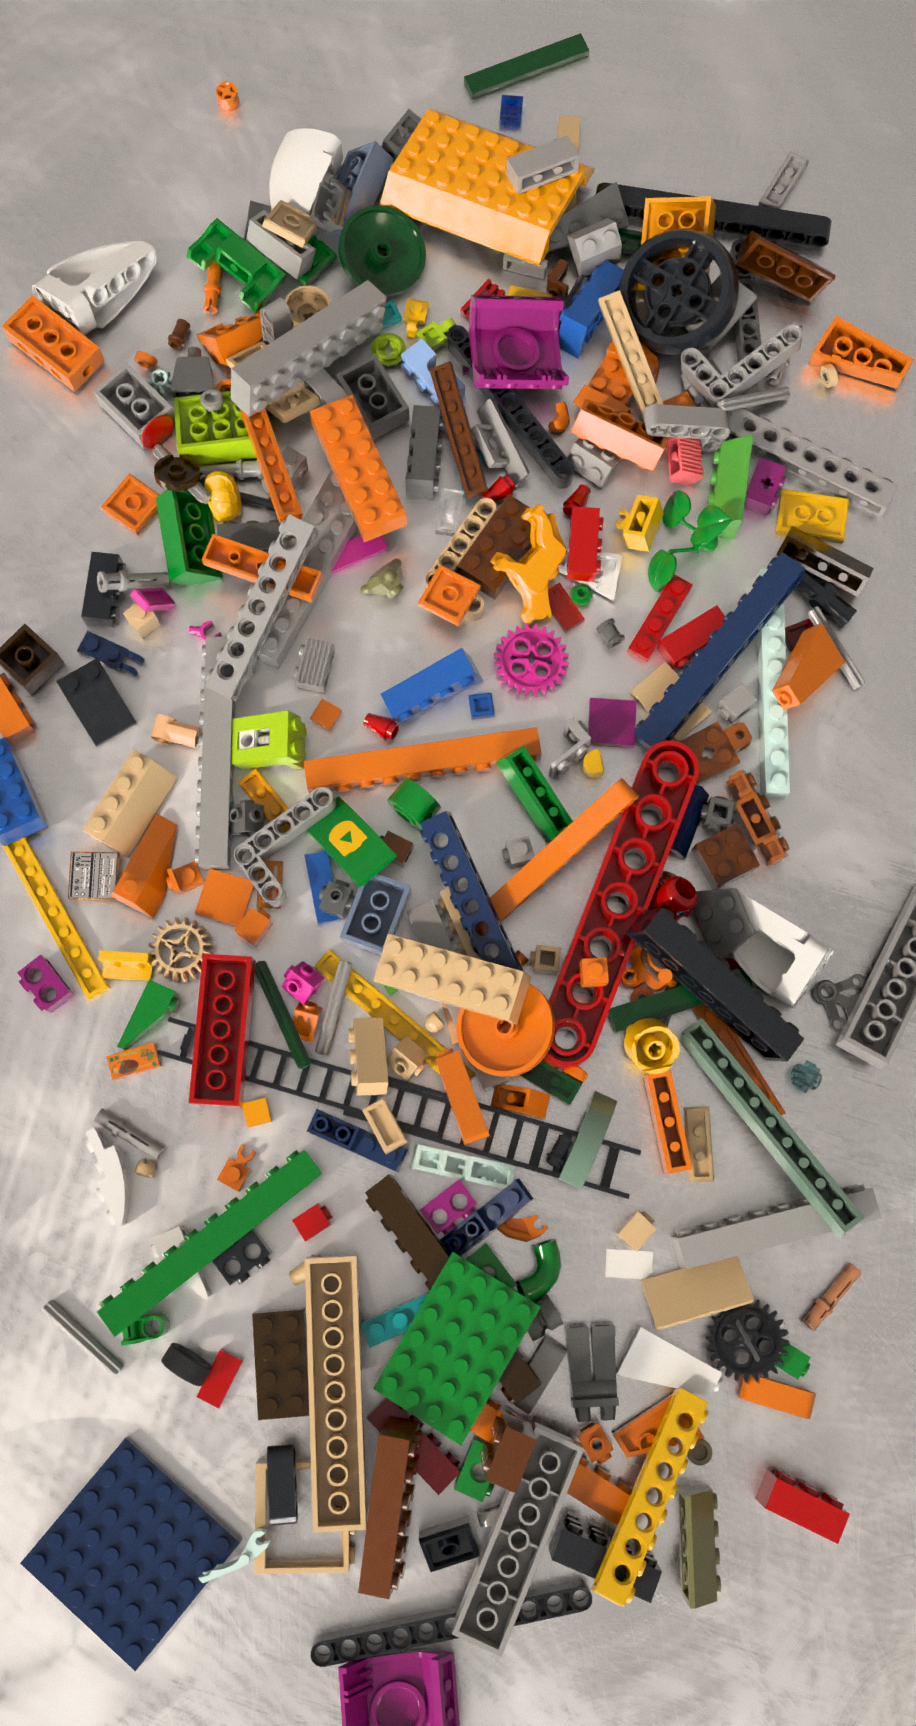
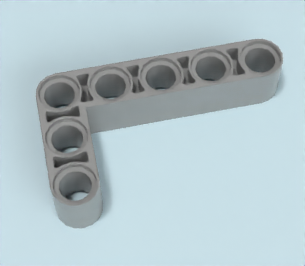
M279 297L260 310L263 343L266 345L292 329L291 312L287 303ZM323 368L316 372L312 378L304 380L305 388L319 397L320 407L347 397L344 389Z
M794 324L784 327L722 375L715 370L699 350L687 348L681 354V371L713 408H718V400L740 396L797 353L802 343V330L798 325ZM788 338H795L796 340H795V341H788L787 339H788ZM775 351V352H777L778 354H776V355H771V354H769V352ZM688 361H695L696 363H694V364H687L686 362H688ZM758 365L760 366V368L753 369L751 368V366ZM704 376H707V377H709L710 379H708V380H701L700 378H701V377H704ZM741 379L742 381L735 383L732 380ZM717 392H721L724 395L718 397L714 394Z
M319 787L238 845L234 851L235 861L270 906L279 907L283 905L287 894L264 861L335 809L336 799L331 790L326 787ZM322 797H330L326 804H319V800ZM309 810L310 815L305 819H301V812ZM283 825H291V828L288 832H280L281 827ZM264 839H271V843L269 846L261 847V843ZM247 852H251V858L248 861L243 862V855ZM259 871H265L263 879L255 880V876ZM274 889H278V896L274 899H269V893Z

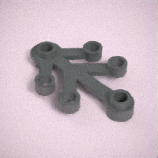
M854 974L849 979L835 984L830 980H821L814 986L813 995L818 1002L825 1004L831 1019L829 1027L832 1031L840 1032L846 1024L845 1020L839 1016L835 1002L844 1007L849 1018L861 994L847 997L839 992L849 988H861L865 983L862 975ZM854 977L860 980L859 986L853 983ZM822 988L828 990L829 994L827 997L822 995ZM835 1020L840 1021V1029L834 1027Z

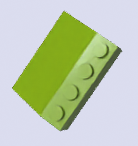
M231 391L221 392L224 399L223 407L218 411L211 410V412L206 411L201 405V395L174 398L176 440L179 457L180 455H186L193 458L199 465L256 458L240 413V408L231 400Z

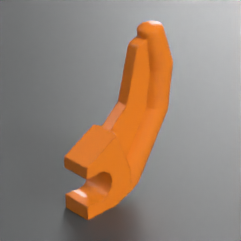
M534 1215L523 1219L511 1218L497 1230L506 1237L528 1242L540 1237L549 1227L545 1224L542 1229H536L534 1222L539 1217Z

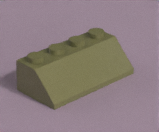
M709 1485L678 1486L682 1596L690 1609H696L717 1602V1592H721V1579L719 1575H716V1565L720 1564L719 1548H715V1537L719 1536L718 1521L714 1520V1510L717 1509L718 1502L716 1493H713Z

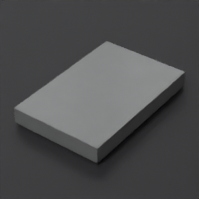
M721 274L711 284V298L717 301L720 299L722 290ZM740 282L739 297L734 315L720 336L706 346L709 350L715 347L757 299L756 294ZM699 298L692 308L699 307L702 299ZM698 319L682 328L690 333L700 327L704 321Z

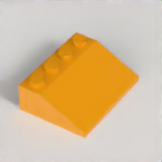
M712 197L645 198L641 245L661 232L678 228L699 230L713 237L716 205ZM678 249L666 253L653 262V264L658 266L670 258L684 257L688 249ZM710 265L706 270L708 274L710 272ZM695 267L689 268L686 271V276L693 275ZM664 277L658 278L655 286L662 285ZM639 284L638 290L645 291L646 287ZM676 290L674 294L681 295L682 290Z

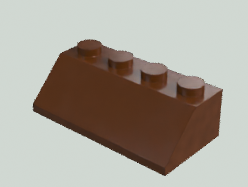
M751 231L741 243L735 264L810 303L824 291L836 276L819 264L754 231Z

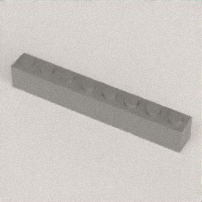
M430 900L406 911L420 943L461 954L459 948L454 949L451 944L454 936L450 927L444 928L441 919L445 918L440 905L435 906L433 900ZM446 1004L456 1026L460 1008ZM473 1066L484 1091L511 1080L510 1077L493 1076Z

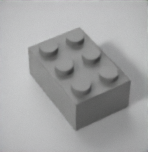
M127 362L93 390L98 404L143 449L145 446H143L141 441L142 433L152 419L159 415H168L175 422L173 407Z

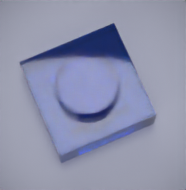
M502 95L500 119L521 121L523 96Z

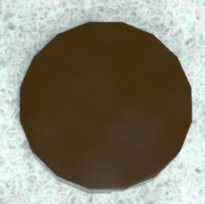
M167 455L159 459L154 466L155 481L160 487L170 491L188 490L199 482V464L193 458L186 455H180V457Z

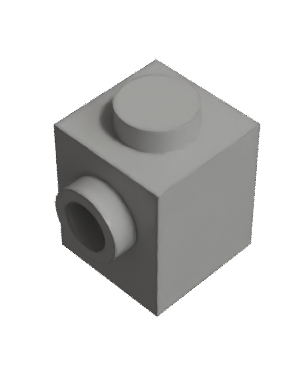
M529 836L506 841L505 849H502L505 863L509 862L510 870L524 867L534 858Z

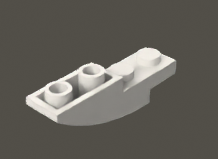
M94 1127L85 1132L88 1137L85 1139V1142L90 1152L94 1151L98 1159L95 1161L99 1173L105 1175V1178L97 1181L99 1187L96 1188L100 1200L102 1202L105 1201L109 1210L106 1213L111 1224L123 1227L127 1225L130 1204L129 1180L124 1158L119 1146L113 1145L108 1148L100 1128Z

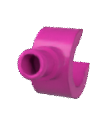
M207 621L202 626H190L189 633L201 636L203 641L206 642L207 636H205V633L214 624L212 621ZM221 632L213 637H222Z

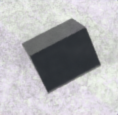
M468 1515L419 1531V1543L430 1572L480 1557Z

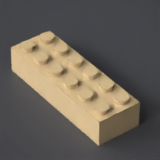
M388 934L373 981L384 986L517 1024L531 976L520 970Z

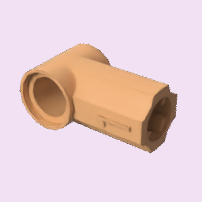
M157 714L150 738L161 743L170 744L174 742L196 748L201 728L177 722L176 719L167 715Z

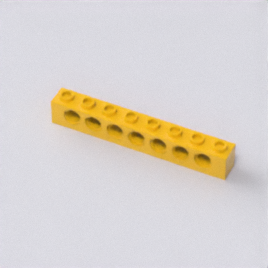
M682 1388L674 1390L591 1587V1591L622 1607H625L626 1602L629 1604L634 1597L636 1588L633 1585L636 1577H641L645 1570L647 1562L644 1561L647 1551H651L656 1543L657 1535H655L657 1526L658 1524L662 1525L668 1513V1510L665 1509L669 1499L672 1500L678 1489V1484L675 1482L679 1473L683 1474L687 1467L688 1459H686L689 1449L692 1450L697 1443L699 1435L696 1434L698 1426L699 1424L703 1425L709 1411L706 1410L708 1402ZM681 1414L685 1415L689 1420V1425L686 1429L679 1425L678 1419ZM671 1438L675 1439L679 1444V1450L676 1454L672 1453L668 1447V1442ZM660 1463H664L669 1470L668 1476L665 1479L658 1474ZM650 1488H654L658 1493V1500L655 1504L651 1503L647 1498ZM640 1513H643L648 1519L645 1529H641L637 1525L636 1520ZM629 1539H633L637 1544V1551L634 1555H630L626 1551V1543ZM619 1565L624 1566L627 1572L626 1578L621 1582L615 1577V1569Z

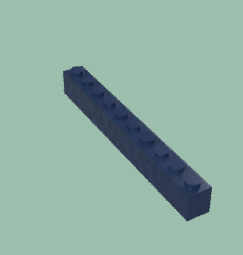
M783 552L778 558L774 557L770 561L766 573L756 578L752 585L753 589L748 594L742 595L737 603L738 607L734 612L730 611L725 616L724 624L719 630L715 629L708 638L709 642L704 649L702 647L698 649L693 657L694 661L690 666L686 665L679 673L677 682L667 687L664 692V698L660 702L653 704L649 710L650 715L645 721L641 720L636 725L634 736L637 742L649 750L659 742L671 741L802 581L805 577V567Z

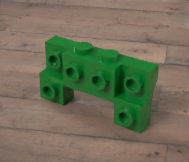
M218 218L210 223L205 232L187 251L186 257L203 271L213 262H216L244 284L245 287L240 291L239 300L255 313L270 300L271 295L285 282L286 273Z

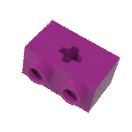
M760 458L746 492L744 508L763 515H767L770 508L774 509L779 496L775 495L777 489L782 490L786 480V476L783 475L786 467Z

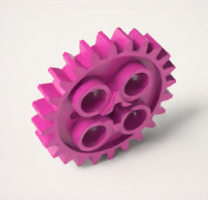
M525 623L524 630L516 626L515 634L508 630V638L501 637L503 645H496L498 652L494 653V659L498 661L494 662V668L499 669L496 672L497 677L504 676L501 679V684L509 683L508 691L516 688L517 696L521 691H524L525 698L529 696L530 692H533L534 697L537 698L539 691L546 696L547 688L555 691L554 683L561 685L562 679L560 677L566 676L567 672L564 669L569 666V663L564 661L568 659L569 653H562L566 650V645H559L561 637L553 638L554 630L548 634L546 633V626L538 630V625L535 623L533 629H530L529 625ZM524 645L527 650L520 652L515 647ZM540 648H547L550 653L543 655L538 650ZM529 658H534L533 664L529 663ZM519 666L524 669V672L517 674L512 669ZM542 669L546 671L547 675L540 677L535 672Z

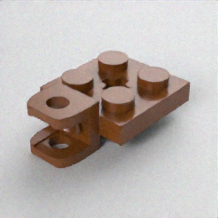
M717 721L679 741L688 746L698 759L699 776L697 784L700 785L740 764L736 753L750 745L752 735L745 723H736L723 731ZM736 735H741V736H743V738H742V739H738V738H736ZM708 747V749L714 750L712 753L713 758L709 759L707 756H702L704 748Z

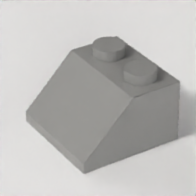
M606 218L567 235L578 276L583 275L587 277L592 275L594 269L597 266L600 267L605 260L614 265L621 262L622 243L615 221Z

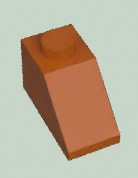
M500 1084L494 1088L490 1106L545 1119L550 1095L530 1088Z

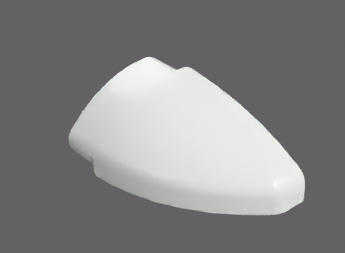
M309 128L295 129L286 133L274 158L270 174L269 196L271 210L280 200H283L311 215L319 183L326 181L333 188L332 181L335 179V174L343 160L342 143L338 137L325 131Z
M144 241L121 242L93 248L71 256L47 270L48 275L34 284L32 290L38 300L85 336L96 327L104 328L131 301L154 268L157 261L154 246Z
M726 884L723 889H728L732 887ZM739 892L755 934L741 945L733 955L746 974L760 988L789 1007L794 1008L816 981L830 960L834 950Z

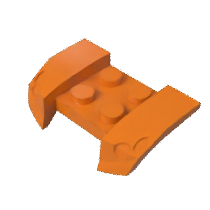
M612 340L606 350L607 355L588 385H583L573 404L581 408L585 399L612 407L617 414L624 412L631 414V410L627 406L634 397V394ZM641 344L654 381L657 383L660 369L658 357Z

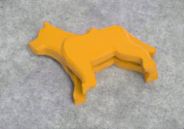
M540 504L535 505L534 508H527L521 516L524 520L531 523L530 541L532 548L518 562L507 554L496 552L490 561L494 564L493 568L496 571L506 572L513 586L520 592L524 606L521 617L528 625L535 619L552 618L548 595L549 580L557 576L559 573L558 567L567 553L558 530L555 513L546 514Z

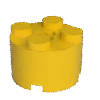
M644 1018L629 1025L626 1029L624 1048L629 1058L639 1069L649 1074H660L672 1067L671 1064L679 1056L680 1045L675 1034L661 1020Z

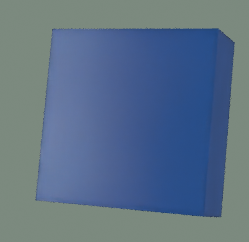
M492 693L468 695L472 720L495 717Z

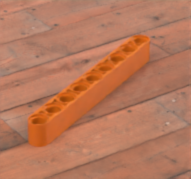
M623 778L613 784L490 897L501 923L639 797ZM482 921L478 926V931L480 934L486 935L489 927L487 923Z

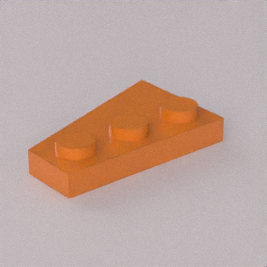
M673 1393L612 1433L626 1458L649 1452ZM681 1414L678 1422L682 1428L686 1429L689 1425V1420L685 1415ZM698 1428L696 1434L699 1435L698 1440L704 1439L705 1437ZM673 1438L668 1442V1446L679 1445Z

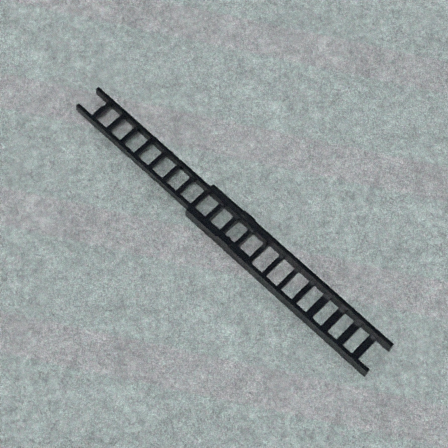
M169 1017L168 1022L187 1027L188 1031L187 1034H184L180 1047V1056L158 1050L157 1055L192 1065V1059L186 1057L195 1033L196 1024ZM249 1040L248 1046L258 1048L250 1076H246L245 1081L343 1109V1115L368 1122L361 1109L350 1106L355 1086L351 1084V1080L343 1104L326 1099L333 1072L336 1071L351 1076L352 1070L310 1058L312 1065L327 1069L320 1096L317 1097L303 1092L311 1064L302 1070L296 1090L280 1086L288 1057L293 1059L291 1052ZM264 1051L281 1055L273 1083L256 1079ZM388 1076V1087L398 1090L392 1114L403 1133L559 1178L567 1154L563 1159L564 1164L560 1165L559 1168L553 1167V1170L550 1171L538 1167L548 1130L560 1132L570 1140L572 1136L577 1137V1131L478 1102L481 1110L494 1113L489 1128L490 1136L487 1137L482 1151L464 1145L462 1137L460 1144L442 1139L451 1109L447 1093ZM405 1092L422 1097L414 1125L397 1120ZM371 1095L369 1105L377 1101L378 1095ZM428 1099L445 1103L438 1132L420 1127ZM500 1115L516 1120L506 1157L489 1153ZM524 1122L539 1126L529 1164L513 1160ZM603 1139L601 1145L610 1148L600 1185L585 1181L583 1186L629 1199L630 1194L611 1189L610 1184L619 1151L640 1155L641 1150Z

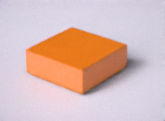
M321 699L310 720L331 731L342 714V710Z

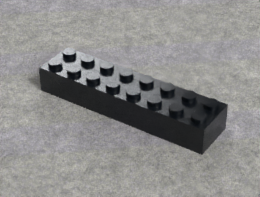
M666 908L643 911L626 934L664 969L671 970L676 980L764 1060L788 1062L805 1039L798 1033L799 1029L794 1024L786 1022L781 1017L782 1014L778 1009L767 1005L763 1001L764 997L759 992L751 990L746 985L747 982L743 977L731 972L728 969L729 965L723 959L716 958L710 952L711 949L707 944L696 940L692 936L693 932L687 926L680 925L674 919L675 916L671 911Z

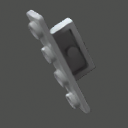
M488 399L477 410L482 424H476L471 429L472 434L488 467L504 468L514 485L518 486L530 475L529 469L494 399Z

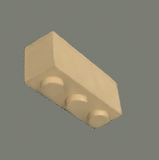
M354 1018L353 1028H348V1042L353 1043V1049H350V1064H355V1071H351V1084L356 1086L357 1096L387 1094L388 1073L383 1018Z

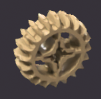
M175 917L174 925L167 920L165 921L166 929L161 926L157 927L158 931L161 932L159 936L154 933L151 935L156 940V943L150 942L148 944L150 948L155 949L149 952L153 958L156 957L151 961V965L158 966L156 969L158 974L165 971V979L168 980L172 974L174 982L179 981L180 975L184 982H188V974L193 979H196L197 974L195 971L201 972L203 954H214L207 950L214 947L213 942H206L211 938V934H203L206 928L203 925L198 927V921L193 920L189 925V918L184 917L181 924L180 919ZM186 931L177 940L168 939L174 933ZM193 934L199 940V954L191 950ZM172 945L184 947L190 954L186 952L179 953ZM163 946L171 950L169 965L166 964L163 958ZM185 959L194 961L187 967L176 968Z

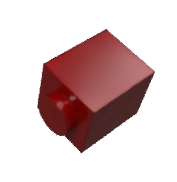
M317 1203L292 1221L306 1242L331 1226L330 1219L333 1216L326 1205L321 1207L320 1203Z

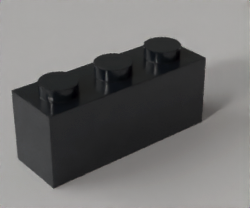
M91 552L81 614L86 625L114 628V621L118 620L119 607L117 603L118 598L122 597V592L117 589L101 593L97 585V575L100 571L117 573V571L123 570L126 572V564L123 563L119 554Z

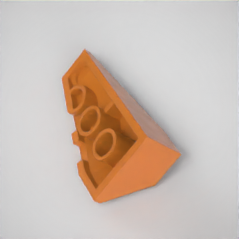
M260 310L257 313L254 312L255 317L241 316L235 319V324L225 326L219 324L196 334L198 340L215 363L229 366L226 363V358L255 345L263 337Z
M157 813L155 814L113 889L111 897L152 919L154 918L165 898L167 886L165 877L169 875L167 869L170 868L177 824Z

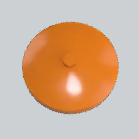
M529 983L517 1024L460 1008L456 1024L457 1039L465 1057L479 1070L498 1077L518 1076L537 1066L548 1053L555 1033L554 1014L544 994Z

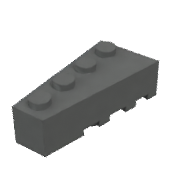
M413 405L412 437H410L409 456L405 477L406 499L433 501L434 492L438 493L439 479L435 478L436 471L440 472L441 458L437 457L438 450L442 451L443 437H439V431L444 430V419L441 416L440 407Z

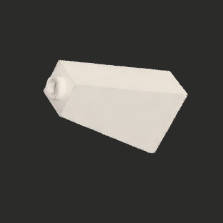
M637 1325L616 1367V1373L624 1377L677 1389L682 1388L686 1391L711 1396L713 1391L717 1392L723 1380L721 1378L722 1372L639 1325Z

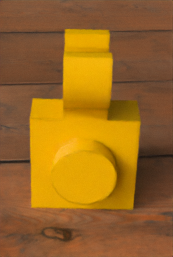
M407 298L403 315V322L408 323L407 337L416 338L418 325L425 326L429 302Z

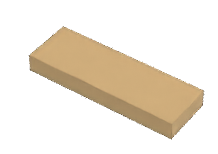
M685 1107V1136L693 1168L688 1170V1182L714 1181L709 1107Z

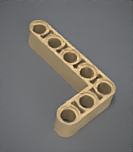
M482 498L474 506L425 576V590L440 564L452 563L454 566L449 569L457 573V565L496 512V504L492 499ZM482 510H489L491 513L488 514V515H485V514H482L481 511H482ZM471 527H475L478 529V531L470 532L468 529ZM458 545H464L466 549L458 550L455 547ZM478 594L472 605H477L479 609L476 611L469 609L464 617L469 621H477L483 616L484 601Z

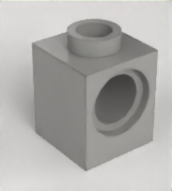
M741 683L720 700L717 706L719 708L718 712L723 719L729 720L733 724L754 707L757 699Z

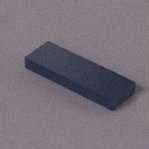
M699 785L694 787L671 847V851L678 858L686 859L701 819V807L707 803L709 794Z

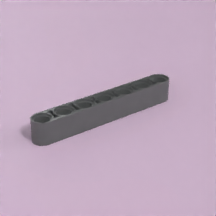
M743 238L736 239L731 246L730 255L735 264L741 243L744 241ZM736 265L739 282L756 294L754 274ZM757 299L745 311L748 315L743 314L734 324L738 362L749 355L746 352L751 353L762 345ZM752 365L751 368L758 369L760 366ZM759 381L749 389L755 388L759 384Z

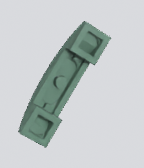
M597 1091L594 1092L573 1147L558 1178L559 1180L580 1190L582 1189L609 1127L617 1104L616 1100Z

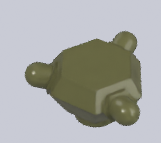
M393 559L369 578L368 583L360 588L361 594H377L380 596L386 594L389 599L397 595L404 588L401 584L403 579L401 560Z

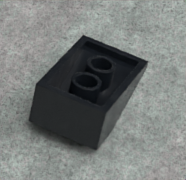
M98 658L56 681L96 747L137 724Z

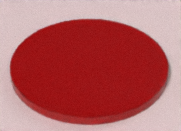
M159 415L147 424L141 437L143 446L147 449H154L155 445H162L167 441L174 427V422L170 416Z

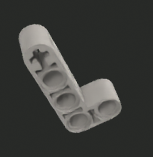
M652 404L643 410L648 435L699 439L701 450L705 453H712L718 450L721 443L730 434L727 413L722 408Z

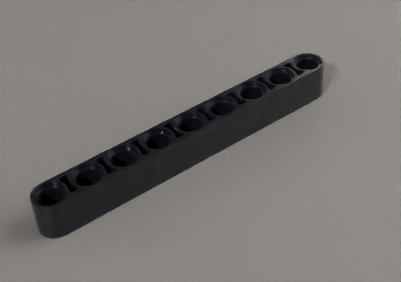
M452 326L448 330V350L461 367L462 365L465 367L468 376L474 382L472 358L465 356L471 353L469 332L463 326ZM479 388L487 400L494 399L505 423L552 483L560 489L569 487L574 474L572 463L513 389L498 388L501 391L496 392L492 390L494 388ZM512 405L514 408H507L505 406ZM519 422H526L527 425H520ZM537 438L540 439L541 442H533L532 439ZM551 455L554 459L549 460L545 456ZM564 472L568 476L562 477L558 473Z

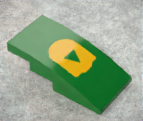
M337 796L335 798V809L306 831L318 842L320 847L359 887H362L397 856L344 800Z

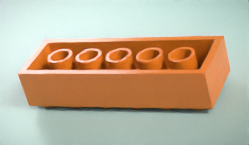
M353 395L311 410L312 426L364 543L407 526L406 512Z

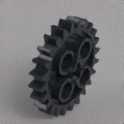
M757 1299L754 1305L749 1303L729 1309L726 1312H719L720 1318L711 1317L716 1324L715 1326H707L713 1333V1335L706 1336V1340L713 1343L707 1347V1350L715 1352L710 1359L713 1362L720 1360L716 1368L719 1371L726 1368L725 1376L727 1378L734 1373V1380L736 1382H739L743 1376L746 1384L750 1383L751 1377H754L757 1384H759L760 1375L769 1380L768 1371L771 1370L777 1374L778 1371L775 1365H785L780 1357L781 1355H789L783 1349V1346L790 1345L789 1340L783 1339L789 1332L787 1329H780L785 1324L783 1319L775 1321L779 1315L777 1311L769 1314V1304L761 1308V1302ZM750 1318H758L759 1324L756 1328H747L746 1324ZM737 1320L741 1322L747 1335L752 1338L751 1343L760 1357V1361H755L751 1350L744 1343L745 1339L736 1325ZM730 1329L736 1330L735 1339L726 1341L724 1338L725 1332ZM762 1341H770L772 1347L768 1352L759 1351V1345ZM746 1352L749 1354L748 1362L743 1365L738 1364L736 1361L738 1354Z

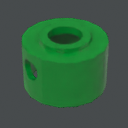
M405 778L387 799L389 805L402 819L422 830L420 823L434 817L441 809L440 804L434 797L409 778Z

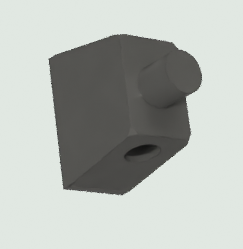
M189 347L187 357H178L176 359L171 383L173 398L201 395L207 390L215 389L209 357L201 356L200 348Z

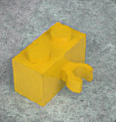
M637 495L630 514L626 510H619V516L624 520H615V525L617 529L624 530L623 536L629 549L650 551L664 514L659 498Z

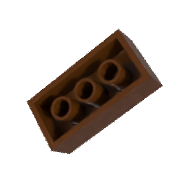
M508 494L457 565L458 574L480 584V591L494 600L510 580L506 572L496 571L493 568L494 564L490 561L496 552L507 554L518 562L532 548L530 541L531 523L521 517L525 510L530 507Z
M502 1411L501 1416H496L492 1423L490 1431H492L491 1435L493 1436L491 1441H485L480 1453L481 1465L483 1466L482 1470L484 1471L485 1480L516 1494L537 1439L531 1423Z

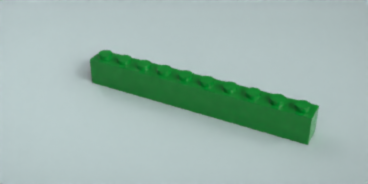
M297 1150L285 1158L287 1164L279 1169L276 1165L265 1174L267 1179L259 1185L256 1181L245 1189L246 1196L240 1200L235 1197L225 1205L227 1210L223 1214L218 1216L217 1213H214L205 1220V1228L199 1232L194 1229L183 1238L185 1243L178 1249L173 1245L162 1255L165 1259L156 1265L153 1261L142 1269L141 1272L144 1274L136 1281L131 1278L120 1287L122 1292L115 1298L110 1294L98 1304L101 1308L97 1311V1314L113 1336L116 1337L322 1175V1172L307 1152L303 1150L299 1154Z

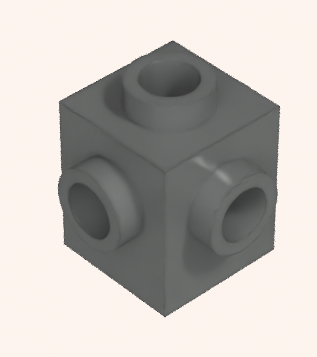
M711 796L708 802L701 807L700 818H703L702 826H707L710 831L721 832L727 829L730 824L733 825L736 811L733 810L735 801H730L721 796ZM713 813H716V814L719 815V817L712 816V815H713Z
M241 800L240 804L230 806V834L251 837L262 829L265 821L264 805L254 804L253 800Z
M336 879L335 883L329 881L327 886H323L319 899L322 901L319 909L322 912L344 919L347 910L351 909L355 899L352 888H349L350 884Z

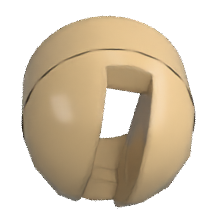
M434 1011L425 1020L426 1029L433 1033L441 1031L446 1026Z
M146 1158L141 1159L137 1163L134 1173L139 1176L153 1178L156 1165L151 1159L148 1164H146Z

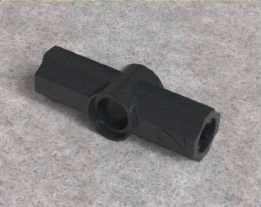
M805 570V577L795 589L808 599L812 608L820 607L823 613L825 612L839 625L844 627L856 614L857 610L839 596L838 590L828 582L822 583L809 571Z

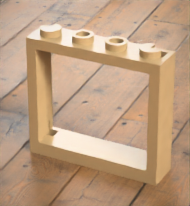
M296 1458V1469L311 1468V1458ZM258 1459L256 1462L255 1531L258 1528L268 1529L267 1459ZM355 1530L342 1531V1558L268 1559L267 1547L255 1557L254 1574L349 1573L350 1564H355V1547H350V1536H355ZM268 1531L261 1537H258L260 1542L268 1540Z

